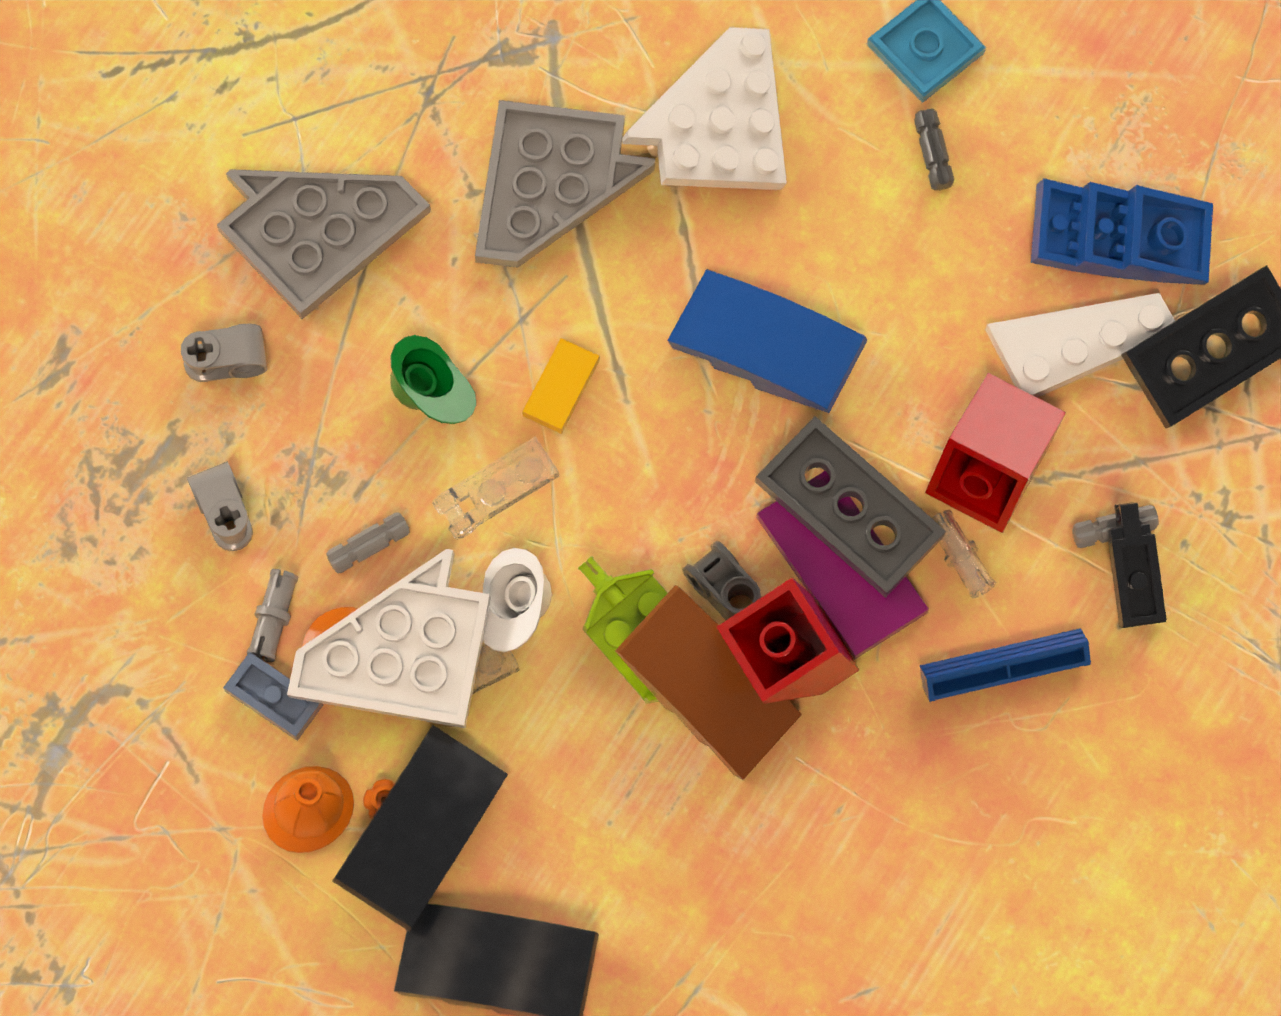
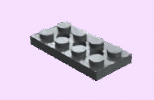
M816 416L755 478V483L885 598L941 541L946 533V530ZM821 468L828 473L830 481L823 487H813L806 481L805 474L810 469ZM844 497H854L861 502L863 510L856 516H846L840 512L838 502ZM876 526H887L893 530L895 541L886 546L879 545L872 540L871 530Z

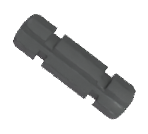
M934 109L921 110L916 113L914 122L917 133L921 137L919 142L926 169L930 173L928 177L931 188L937 191L948 189L953 186L954 176L951 166L948 165L950 160L942 130L938 126L940 121L937 111Z

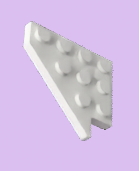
M730 27L625 133L622 138L623 144L657 146L661 185L781 190L787 184L769 29Z
M445 549L298 649L295 654L287 695L289 698L466 728L491 601L490 594L448 587L454 551Z

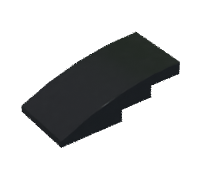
M433 725L371 818L332 882L407 931H410L463 849L508 774Z
M427 904L410 931L406 932L394 991L401 995L443 1000L452 1005L490 1009L499 1014L514 1016H583L599 933L515 916Z

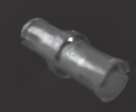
M945 510L943 512L944 517H942L941 513L932 517L936 523L946 530L945 536L939 542L946 554L944 560L948 567L955 568L968 589L971 598H977L980 595L979 590L983 595L990 591L996 585V582L991 578L978 557L977 551L979 548L973 540L968 541L955 520L952 511Z

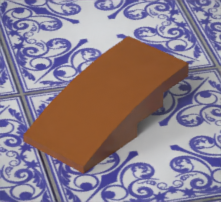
M675 585L615 652L665 709L676 714L698 741L708 746L734 776L744 780L802 714L790 700L766 704L762 702L718 631V624L680 587Z

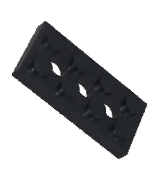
M1267 265L1121 354L1165 428L1172 427L1281 359V288ZM1247 313L1255 315L1261 323L1260 333L1256 337L1246 334L1243 330L1242 319ZM1211 335L1219 336L1225 342L1226 352L1221 359L1211 356L1207 350V341ZM1176 357H1182L1190 364L1191 374L1185 381L1177 379L1172 373L1171 365Z

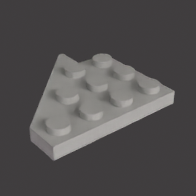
M499 100L476 245L475 262L520 267L654 172L655 158L620 154L625 115Z
M231 169L226 173L227 179L243 195L246 201L218 223L217 227L227 241L301 319H304L431 212V208L428 202L402 176Z

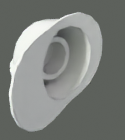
M512 548L502 551L491 561L485 572L483 593L490 594L491 601L484 631V643L494 651L508 652L518 649L529 641L537 629L540 617L546 613L550 606L552 597L550 582L543 573V567L537 557L526 549Z

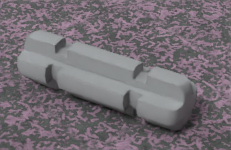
M1154 506L1138 507L1140 524H1149L1151 531L1155 530L1159 525V519ZM1115 513L1096 518L1094 523L1091 520L1076 523L1072 528V534L1077 547L1085 548L1095 545L1097 540L1101 543L1108 542L1110 540L1109 529L1117 528Z
M396 512L383 519L384 524L379 526L376 523L349 538L347 545L343 546L340 543L328 550L326 553L327 559L332 568L337 573H342L353 566V561L357 560L360 563L390 546L388 543L390 540L393 539L397 542L407 536L410 531L404 517L399 512Z

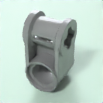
M239 324L229 328L197 331L189 334L181 344V355L186 374L197 382L228 378H250L267 371L262 328L256 324ZM206 352V360L202 362L197 361L198 353Z
M228 461L187 477L200 512L204 514L218 546L227 551H238L246 547L252 539V525L241 499L243 498ZM233 521L236 527L228 530L225 523Z

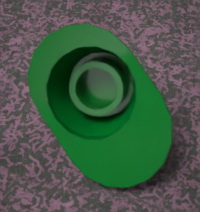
M412 335L402 338L394 345L390 355L392 370L390 386L394 396L401 404L410 409L421 410L427 417L440 423L457 424L466 421L473 415L477 404L475 391L439 344L427 337Z

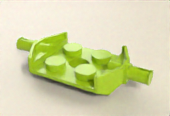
M593 556L587 559L586 563L584 562L578 568L595 587L593 592L596 594L583 631L646 704L659 702L615 650L668 593L653 577L654 571L652 569L613 578L611 575L608 576L593 559Z

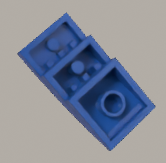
M1042 179L1036 187L1031 263L1113 278L1205 285L1209 282L1213 203L1139 185L1127 191L1094 182H1089L1082 188L1049 179Z
M706 269L667 341L675 350L708 360L716 370L751 381L757 390L830 413L868 340L864 335L784 297Z

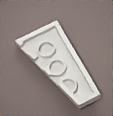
M1160 293L990 323L987 324L985 331L1015 387L1038 398L1123 360L1121 354L1170 325L1175 320Z

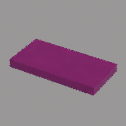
M824 471L809 480L808 483L813 487H823L829 483L830 477ZM844 497L838 502L840 512L846 516H856L861 513L851 497ZM777 501L757 513L756 518L805 589L815 598L854 660L928 613L929 608L907 577L885 598ZM872 529L870 532L872 540L875 543L884 546V544L881 542L877 534Z

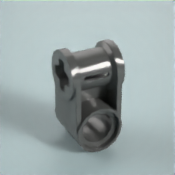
M716 541L711 545L712 550L693 566L687 564L682 570L693 588L702 597L707 599L726 621L743 610L735 608L729 603L732 597L745 595L754 603L761 598V593L757 583L739 565L733 554L721 542Z

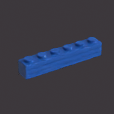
M1080 628L920 665L923 690L929 702L946 697L1076 667L1091 665L1089 641Z

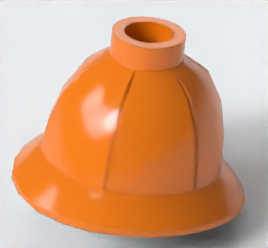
M305 766L293 770L277 781L266 797L262 813L264 829L269 839L286 851L304 853L321 849L335 841L348 826L354 808L353 793L348 782L339 773L329 768Z

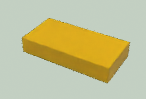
M560 338L522 411L523 417L562 434L600 361V356Z

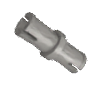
M272 569L270 572V579L263 603L258 605L255 611V616L258 620L250 648L247 651V655L251 652L260 659H262V656H265L264 660L266 662L275 661V653L283 626H287L290 621L291 615L288 613V608L295 584L298 581V576L284 570L283 576L280 575V569Z

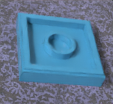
M916 0L870 36L867 41V46L922 103L980 58L986 49L941 0Z

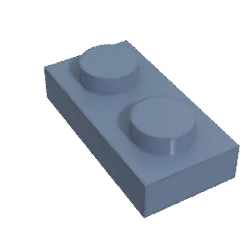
M251 652L248 653L223 687L230 696L297 741L324 705L323 703L289 698L287 692L290 679Z

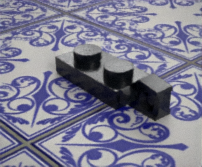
M1138 503L1114 505L1117 528L1109 529L1110 540H1108L1119 627L1127 628L1166 622L1155 534H1151L1149 524H1140Z

